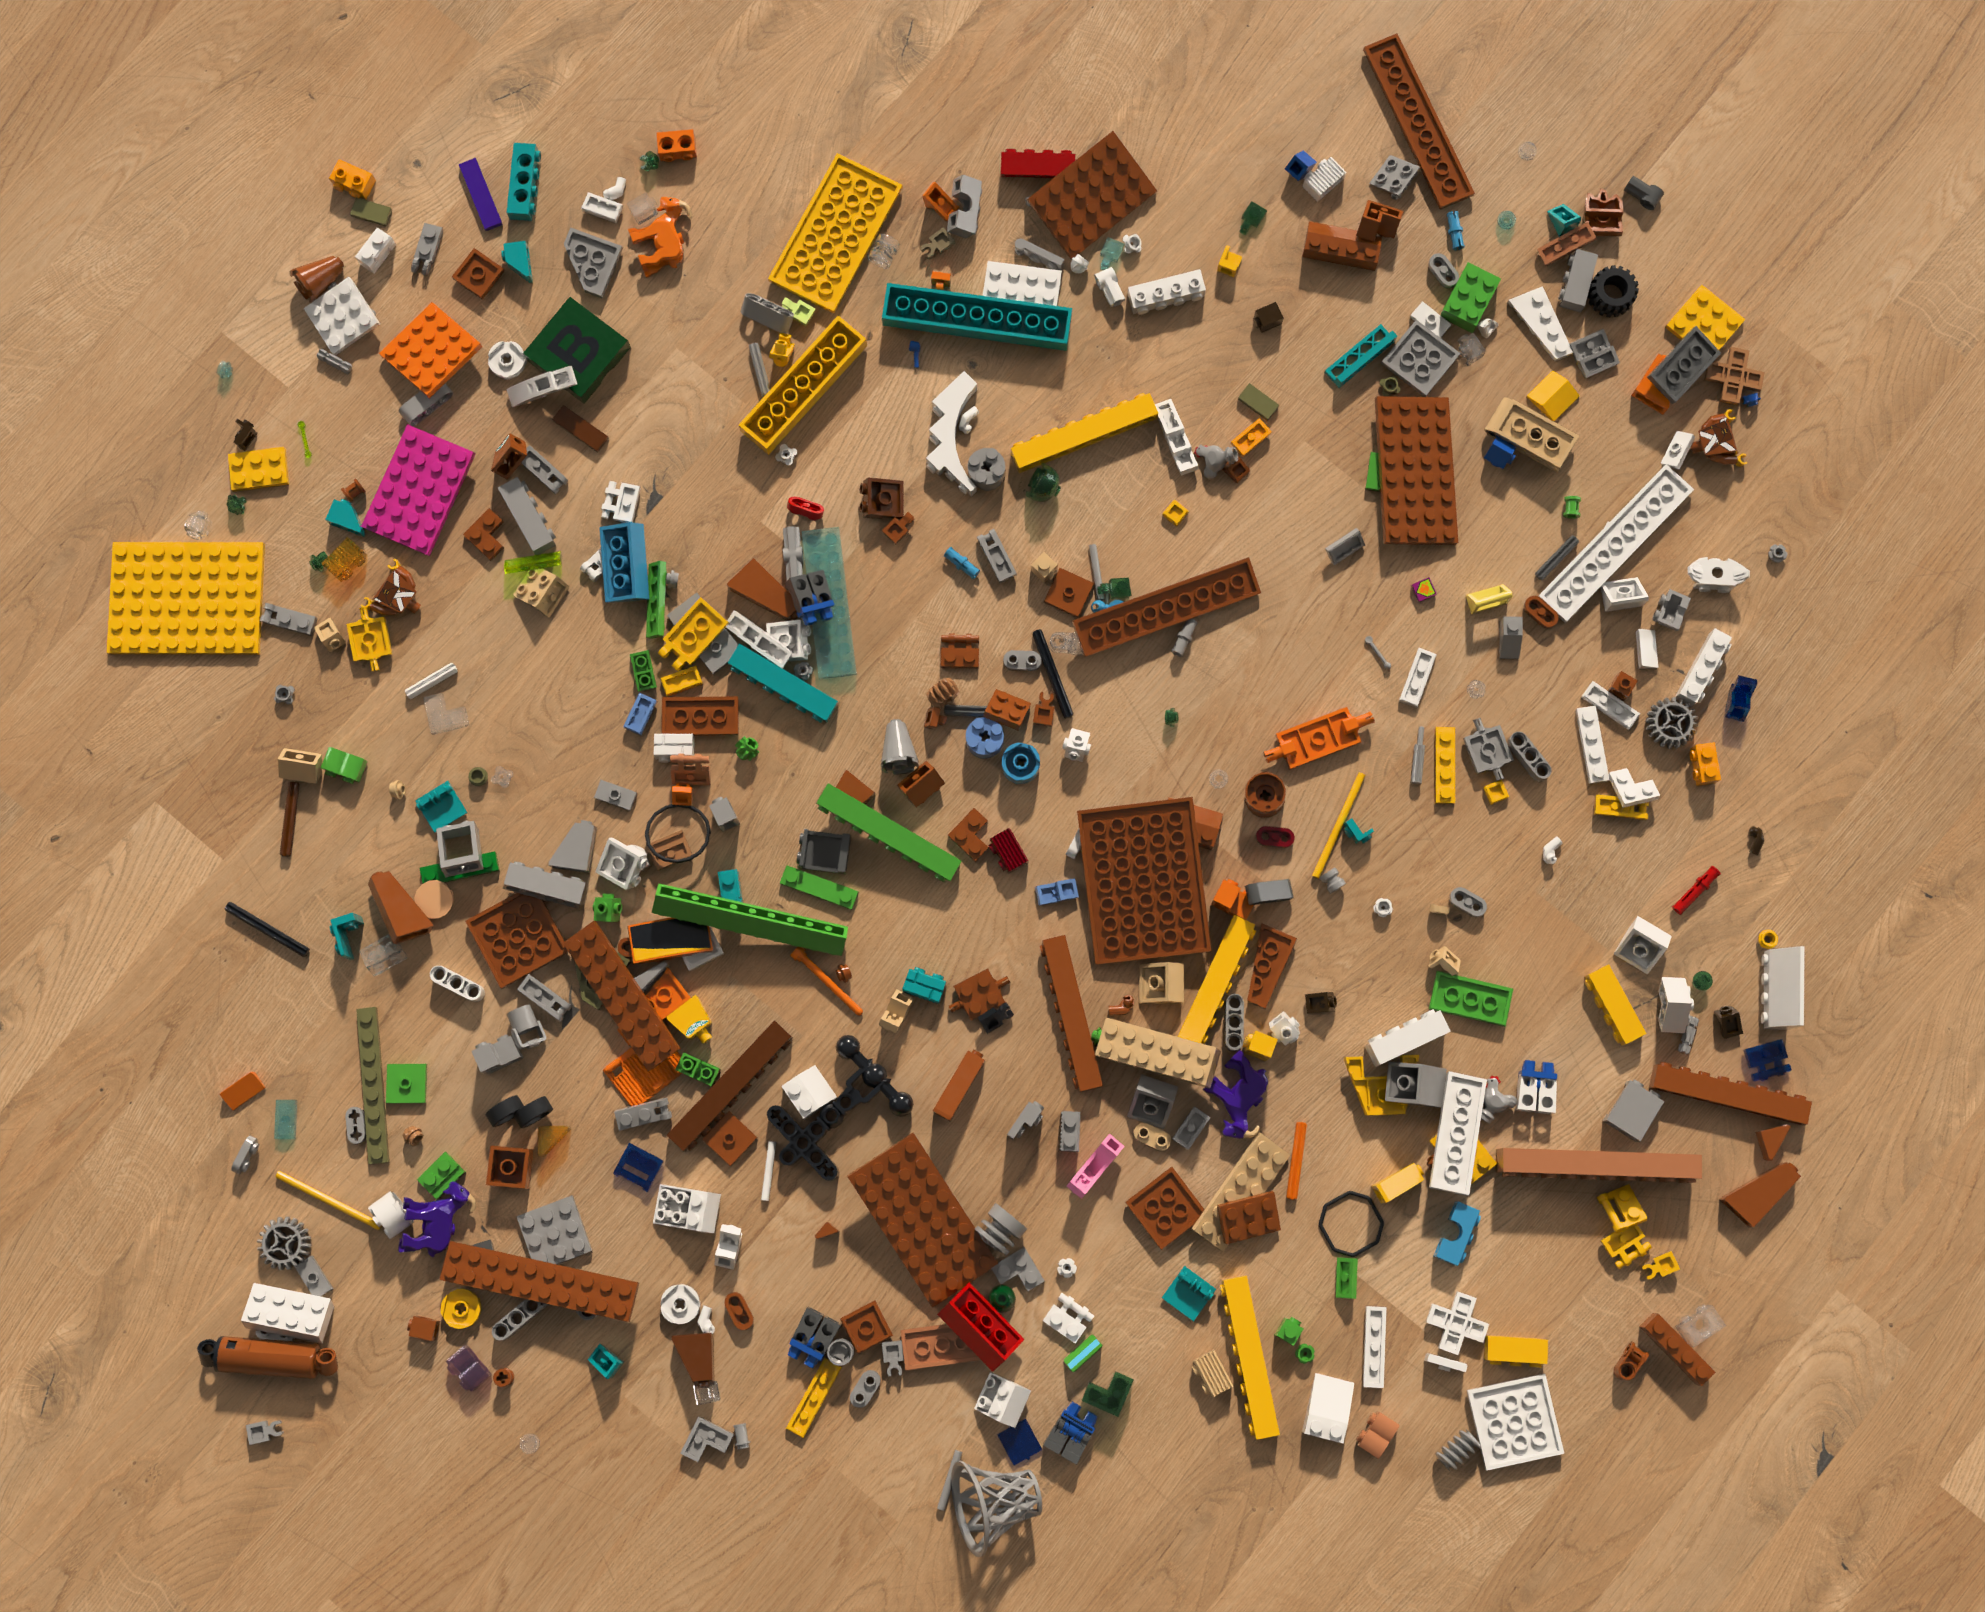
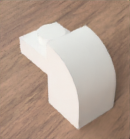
M722 1224L714 1265L734 1270L742 1239L741 1228Z

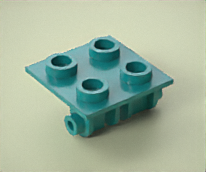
M449 781L415 800L418 809L422 811L434 833L437 832L436 829L442 828L468 813Z
M1184 1266L1164 1293L1162 1299L1194 1322L1206 1303L1214 1295L1213 1293L1216 1291V1288Z

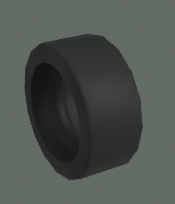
M514 1095L492 1107L485 1115L492 1127H498L513 1119V1115L524 1105L519 1096Z
M543 1096L525 1105L513 1116L520 1128H526L552 1112L553 1107L547 1097Z

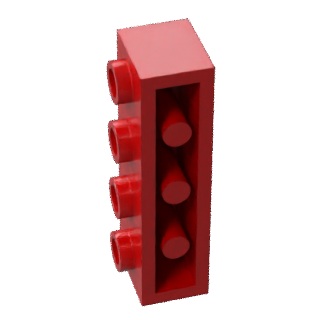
M1005 149V152H1001V177L1054 178L1076 160V154H1072L1070 150H1061V153H1053V150H1042V153H1035L1033 149H1025L1024 152H1016V149Z

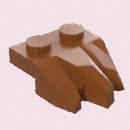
M1601 188L1598 197L1587 193L1583 224L1588 222L1595 236H1622L1623 201L1615 194L1612 198H1608L1607 191Z

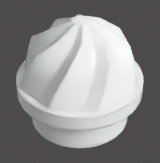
M1077 254L1075 258H1072L1071 269L1074 273H1082L1088 269L1089 262Z

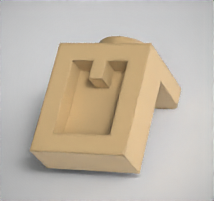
M331 618L314 627L321 642L329 652L346 643Z
M1444 946L1430 954L1428 966L1432 969L1440 964L1445 971L1454 976L1459 972L1461 960Z

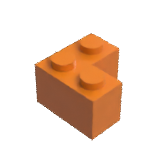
M1231 879L1222 881L1210 904L1231 916L1236 915L1247 920L1254 906L1248 904L1246 891L1241 892L1238 883Z

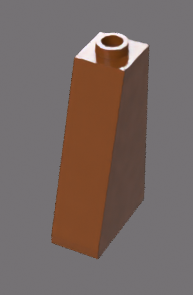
M754 558L727 583L728 589L733 593L786 621L798 618L791 594Z
M390 871L374 873L370 877L368 886L393 944L430 934L433 928L432 922Z
M974 1049L972 1052L967 1051L934 1107L933 1112L949 1122L952 1121L985 1062L982 1058L983 1054Z
M1780 1163L1722 1196L1719 1200L1748 1228L1755 1227L1796 1183L1801 1175L1797 1173L1799 1170L1792 1163Z

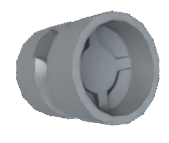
M843 1338L832 1342L827 1350L830 1362L838 1366L849 1363L855 1353L852 1343Z

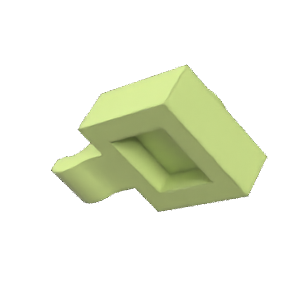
M786 297L782 302V307L791 311L794 314L793 319L804 326H807L816 311L815 308L800 299L797 304Z

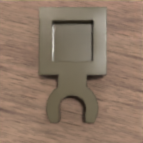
M943 227L929 238L930 244H924L921 247V252L930 250L931 252L927 255V259L930 260L934 257L936 251L942 254L955 244V240Z

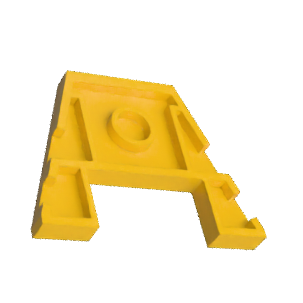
M1419 1055L1400 1056V1063L1417 1064L1419 1061ZM1363 1056L1344 1057L1345 1065L1365 1116L1401 1115L1406 1113L1408 1104L1385 1101L1387 1076L1364 1077Z

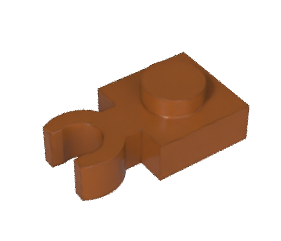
M1041 692L1039 695L1041 705L1036 704L1033 724L1052 727L1055 707L1049 705L1054 700V694L1051 693L1050 699L1045 700L1043 692Z

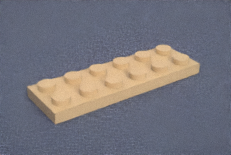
M1258 1132L1198 1218L1192 1230L1224 1252L1229 1244H1225L1223 1241L1217 1205L1265 1193L1290 1155L1262 1133Z

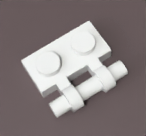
M609 481L608 488L605 490V502L601 507V518L608 519L609 514L613 512V519L615 521L633 522L641 489L640 486L621 483L619 490L615 489L616 482ZM615 496L618 497L616 506L612 505L613 497Z
M1061 1293L1058 1300L1063 1303V1306L1059 1308L1053 1305L1043 1321L1076 1344L1086 1329V1326L1080 1323L1081 1320L1085 1318L1090 1322L1094 1315L1088 1312L1089 1309L1085 1306L1081 1307L1074 1302L1071 1296L1067 1297ZM1068 1308L1078 1314L1075 1319L1066 1313Z

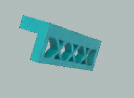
M1380 324L1325 370L1326 375L1338 388L1342 387L1396 341L1397 335L1393 330L1389 333ZM1380 331L1385 337L1376 342L1374 341V336ZM1363 344L1371 345V349L1366 353H1360V348ZM1349 356H1356L1357 360L1352 365H1346ZM1334 368H1343V372L1337 377L1331 371Z

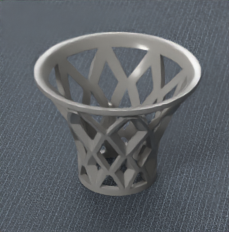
M963 1461L954 1463L951 1473V1491L956 1518L963 1539L974 1556H984L987 1547H990L999 1536L1009 1530L1014 1524L1041 1515V1492L1036 1477L1031 1470L1015 1473H998L980 1470L969 1464L967 1465ZM976 1476H983L985 1479L979 1482ZM960 1477L974 1484V1486L966 1489L961 1494ZM996 1484L1002 1488L996 1490L989 1487V1485ZM1034 1486L1036 1496L1028 1494L1027 1490ZM982 1492L988 1494L990 1497L984 1500ZM977 1493L979 1501H976L968 1497ZM1021 1493L1022 1495L1015 1500V1497ZM993 1501H995V1503L992 1505V1507H986V1506H988L989 1504H991ZM961 1502L981 1508L968 1523H966ZM1035 1504H1037V1509H1033ZM999 1505L1005 1506L1004 1508H998ZM983 1517V1524H976ZM970 1532H984V1536L978 1545Z

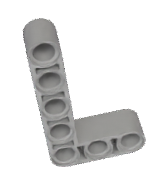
M525 1299L493 1326V1337L499 1341L510 1338L549 1306V1304L537 1302V1309L532 1311L529 1308L531 1300ZM576 1311L584 1320H591L597 1317L594 1314L589 1317L584 1312ZM516 1313H520L522 1316L520 1324L514 1322L513 1317ZM500 1326H504L507 1330L504 1337L498 1334Z

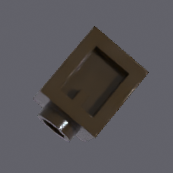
M237 418L235 422L243 429L235 435L234 443L240 449L246 451L257 435V432L253 429L254 425L245 419L242 422Z
M1333 992L1305 994L1307 1014L1335 1012L1337 999Z
M1723 1006L1719 1010L1714 1011V1015L1719 1019L1721 1035L1724 1039L1743 1034L1740 1013L1734 1007Z

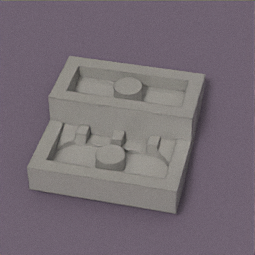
M1604 329L1569 343L1573 351L1572 355L1585 378L1620 363L1614 346H1610Z

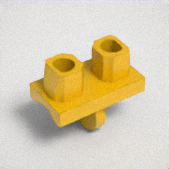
M780 333L779 340H776L770 351L769 358L773 359V362L779 367H784L788 364L795 344L791 343L790 334Z

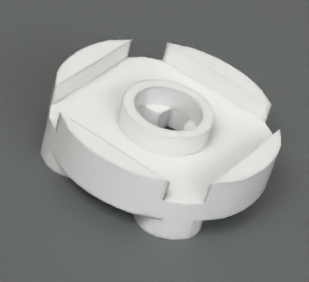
M498 342L489 351V367L496 376L510 380L518 376L527 363L523 355L524 351L515 342ZM506 356L508 358L511 356V362L504 364L503 357Z
M684 1284L669 1287L661 1298V1312L669 1322L675 1324H684L692 1321L697 1316L701 1306L697 1292L692 1287ZM677 1299L685 1301L684 1309H677L675 1307Z

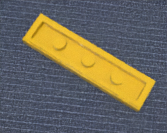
M824 1358L786 1427L787 1430L804 1438L842 1366L834 1365L829 1359Z

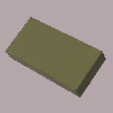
M356 197L350 215L387 227L392 208Z
M1250 383L1238 397L1239 401L1267 421L1279 407V404Z

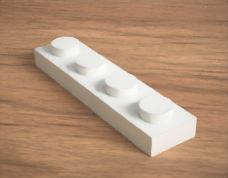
M1596 706L1577 708L1575 711L1589 784L1607 782L1610 779Z
M1366 1306L1363 1387L1384 1388L1386 1307Z

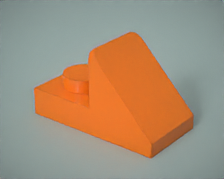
M933 182L922 196L925 207L933 208L944 221H948L949 214L957 211L959 208L936 182Z

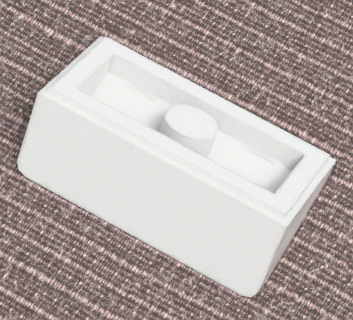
M1638 629L1636 631L1639 669L1658 668L1655 630Z

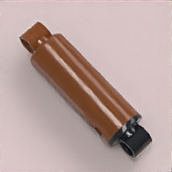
M220 1336L217 1342L212 1339H206L200 1342L197 1347L201 1364L204 1367L214 1366L215 1372L315 1379L318 1372L323 1376H331L338 1370L335 1351L331 1348L321 1349L317 1343Z

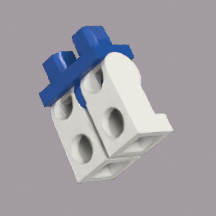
M1523 1061L1522 1070L1518 1072L1517 1104L1514 1111L1551 1115L1556 1113L1557 1074L1554 1073V1063L1543 1062L1541 1072L1535 1071V1061Z

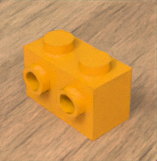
M340 159L337 161L329 177L336 190L341 192L345 190L354 198L361 197L365 200L376 182L372 173Z
M1715 742L1697 744L1690 748L1689 755L1693 763V778L1696 781V786L1719 782L1721 776Z

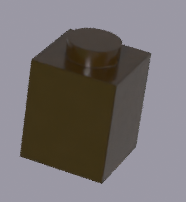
M1274 302L1256 310L1253 322L1256 328H1260L1261 333L1281 325L1284 317L1277 303Z

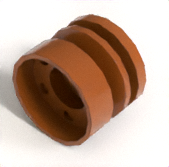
M1261 772L1254 775L1248 781L1245 788L1247 808L1254 815L1261 818L1272 817L1282 810L1286 796V788L1283 781L1277 775L1270 772ZM1263 793L1269 796L1267 801L1261 798Z

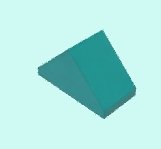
M1565 204L1547 211L1559 237L1577 228L1581 222V216Z
M599 1344L588 1358V1361L606 1379L613 1378L624 1363V1361L602 1344Z

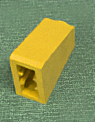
M1411 1163L1371 1187L1380 1203H1387L1424 1180L1422 1177L1424 1172L1419 1165Z

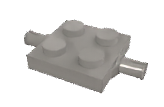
M1481 718L1473 720L1477 731L1473 735L1464 737L1463 740L1476 774L1493 771L1496 781L1504 779L1500 767L1513 762L1514 759L1501 726L1484 728Z

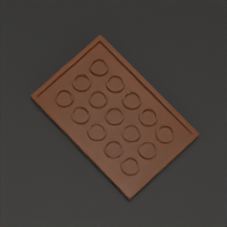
M1112 131L1026 200L1072 260L1073 257L1075 258L1077 254H1080L1156 193L1157 190L1115 132Z

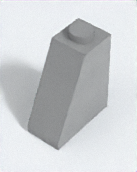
M581 820V823H575L550 859L548 865L551 868L585 873L590 872L597 831L592 822Z

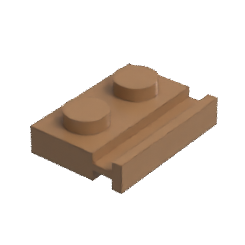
M682 830L650 843L654 850L665 858L678 860L693 855ZM648 848L657 871L676 864L659 859Z

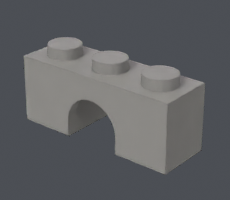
M961 175L953 180L951 197L958 199L962 203L963 211L957 210L949 214L948 233L968 238L977 231L982 181L966 175Z

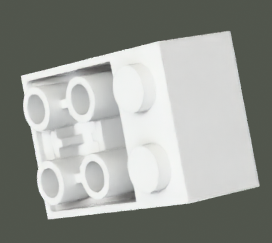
M660 1184L653 1223L714 1233L721 1194Z

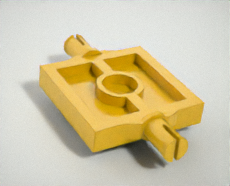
M367 607L359 608L361 619L357 622L346 624L353 661L368 660L370 661L371 672L378 671L377 659L382 656L392 655L386 618H369Z

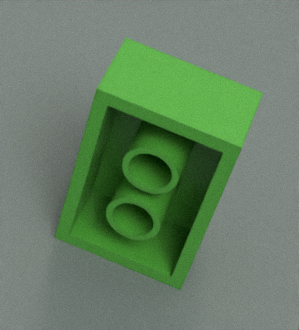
M1468 262L1440 316L1473 334L1501 278Z

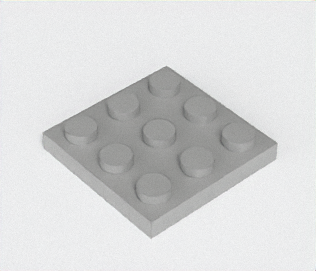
M1415 320L1381 364L1422 396L1426 397L1461 353L1419 321Z
M573 1195L516 1216L531 1259L560 1264L593 1251Z

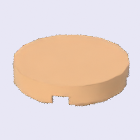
M429 880L423 883L417 889L414 897L415 903L431 919L445 916L452 909L454 903L452 890H450L446 883L439 880Z

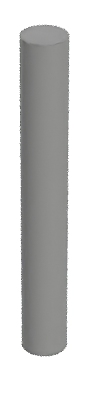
M1092 544L1089 545L1096 596L1097 600L1102 601L1105 598L1097 546Z
M959 1450L954 1451L937 1509L945 1511L952 1488L951 1473L955 1462L960 1461L962 1452Z

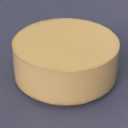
M1430 904L1429 911L1448 915L1450 907Z

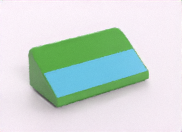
M1090 1335L1064 1359V1362L1072 1372H1075L1100 1350L1103 1345L1094 1335Z

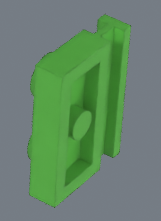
M444 1152L417 1180L438 1200L444 1194L443 1191L449 1188L450 1182H456L466 1171L447 1152Z

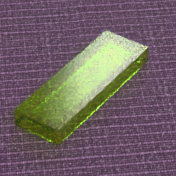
M561 551L508 559L505 560L504 571L505 574L560 566L562 564Z

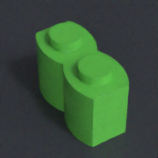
M329 747L321 769L325 771V775L335 778L338 775L343 777L342 780L347 783L353 784L354 781L359 783L368 761Z

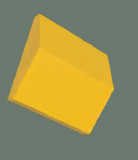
M1552 371L1526 397L1554 422L1580 395L1566 378Z

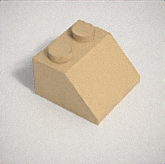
M1172 962L1139 964V1003H1184V964Z

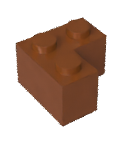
M1368 200L1356 236L1362 240L1374 242L1378 233L1385 238L1394 239L1403 211Z

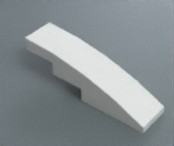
M1169 399L1155 404L1159 413L1158 421L1181 476L1199 470L1191 445L1185 434L1184 426L1172 400Z
M734 610L728 618L729 624L726 627L779 667L783 668L793 654L792 651Z

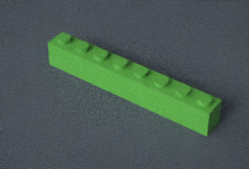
M829 783L816 802L819 806L818 810L825 814L831 812L836 815L835 820L842 824L848 822L852 825L851 829L860 834L862 831L869 835L868 839L877 844L879 841L886 844L885 849L892 853L898 851L902 854V859L909 863L912 860L919 864L918 868L927 873L929 870L934 872V877L942 882H945V880L951 881L961 863V860Z

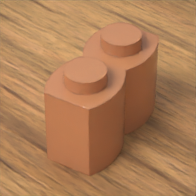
M1377 1411L1376 1414L1372 1413L1367 1420L1369 1424L1365 1431L1361 1430L1356 1440L1358 1441L1357 1446L1376 1459H1379L1400 1425Z

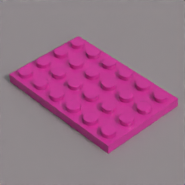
M407 424L361 525L362 528L430 556L476 453Z

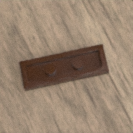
M564 405L552 419L553 422L597 453L609 439L606 434Z

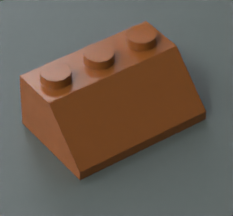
M1194 805L1199 847L1213 850L1223 814Z

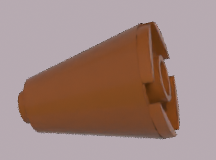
M330 256L294 268L289 272L290 276H294L296 279L293 283L306 300L310 298L309 302L312 303L343 272L344 264L339 257Z

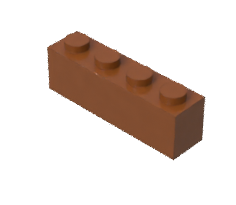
M1652 1313L1639 1326L1695 1385L1703 1386L1716 1373L1659 1313Z

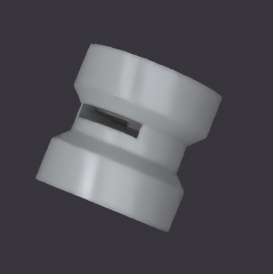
M1336 867L1320 877L1323 883H1328L1327 890L1330 894L1346 884L1343 878L1337 877L1339 871Z

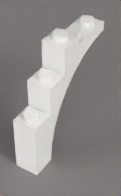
M964 371L932 401L933 412L938 417L942 416V418L929 429L930 440L935 445L939 444V446L926 457V467L933 474L936 472L939 476L945 471V475L950 481L955 480L959 484L958 488L965 495L968 493L970 496H973L976 493V486L966 475L959 461L955 444L956 428L961 412L968 400L978 390L977 383Z

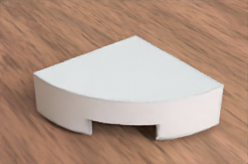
M1484 319L1478 324L1480 333L1485 338H1488L1498 327V323L1491 319Z

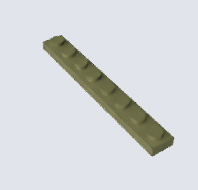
M377 1007L356 1009L368 1164L390 1162L378 1009Z

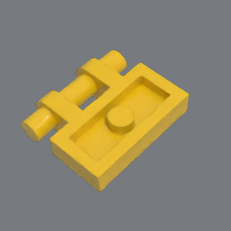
M1638 1225L1619 1233L1613 1232L1600 1240L1611 1258L1619 1255L1620 1260L1615 1262L1618 1269L1624 1266L1628 1267L1632 1264L1633 1260L1639 1256H1645L1646 1252L1652 1249L1649 1242L1643 1245L1639 1242L1645 1235ZM1633 1245L1635 1250L1627 1255L1624 1250Z

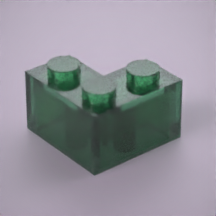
M1114 1371L1107 1389L1088 1381L1081 1401L1119 1417L1134 1379Z

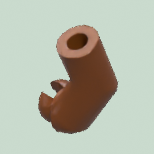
M1125 995L1119 1005L1109 1006V1015L1128 1014L1134 1006L1133 997Z

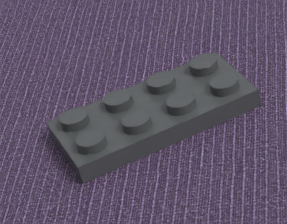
M1695 326L1647 378L1671 404H1674L1714 362L1721 352Z

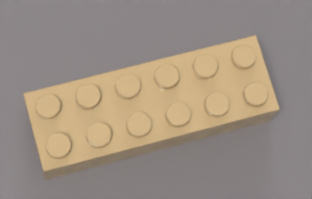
M1105 1018L1095 1055L1108 1061L1211 1088L1221 1050L1206 1044Z

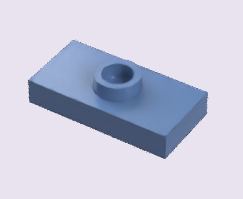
M639 693L623 727L642 735L657 700Z

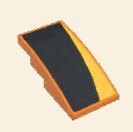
M665 918L627 926L633 964L671 960L676 957L692 956V954L713 951L710 928L706 925H699L676 918Z

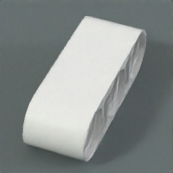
M435 966L431 969L430 978L435 983L474 1002H479L484 998V988L443 966ZM443 970L445 974L443 979L437 980L436 975L438 971ZM456 979H460L462 982L458 989H455L453 986ZM477 987L479 990L478 995L471 997V990Z

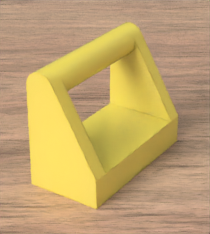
M1504 585L1466 595L1471 614L1508 604L1513 597L1511 590Z

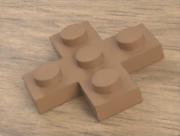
M1731 347L1728 353L1727 364L1714 361L1706 369L1704 380L1723 384L1719 402L1738 406L1742 389L1757 392L1762 390L1765 372L1747 368L1749 350Z

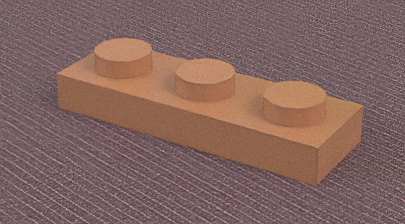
M1586 222L1538 248L1537 251L1547 267L1573 253L1576 249H1580L1597 240L1590 224Z

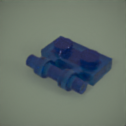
M1783 1039L1743 1050L1749 1069L1753 1067L1758 1069L1757 1073L1751 1074L1753 1081H1765L1769 1077L1783 1076L1786 1072L1791 1071L1790 1064L1783 1065L1781 1061L1788 1058ZM1774 1062V1068L1766 1070L1764 1064Z

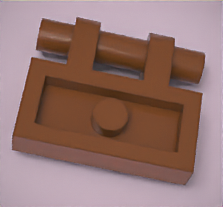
M955 633L941 635V642L949 643V648H941V668H979V648H972V643H979V635L966 633V635H955ZM955 643H966V648H955Z

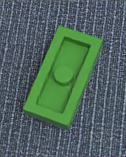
M1337 1257V1298L1356 1299L1358 1259Z

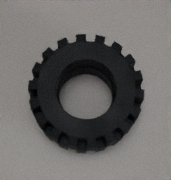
M1611 265L1610 269L1607 266L1596 274L1591 282L1587 296L1590 299V306L1594 305L1593 310L1595 312L1598 310L1600 311L1599 315L1607 314L1606 317L1611 318L1612 315L1614 317H1618L1620 313L1623 315L1630 309L1639 292V288H1637L1639 285L1638 281H1634L1636 277L1634 274H1629L1630 270L1627 269L1625 271L1622 266L1616 268V265ZM1604 286H1617L1622 293V297L1618 299L1609 297L1604 291Z

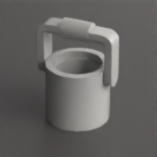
M530 1004L507 1013L512 1027L511 1034L518 1049H530L539 1046V1043L546 1040L540 1021L536 1020ZM537 1029L540 1038H535L522 1044L519 1035Z

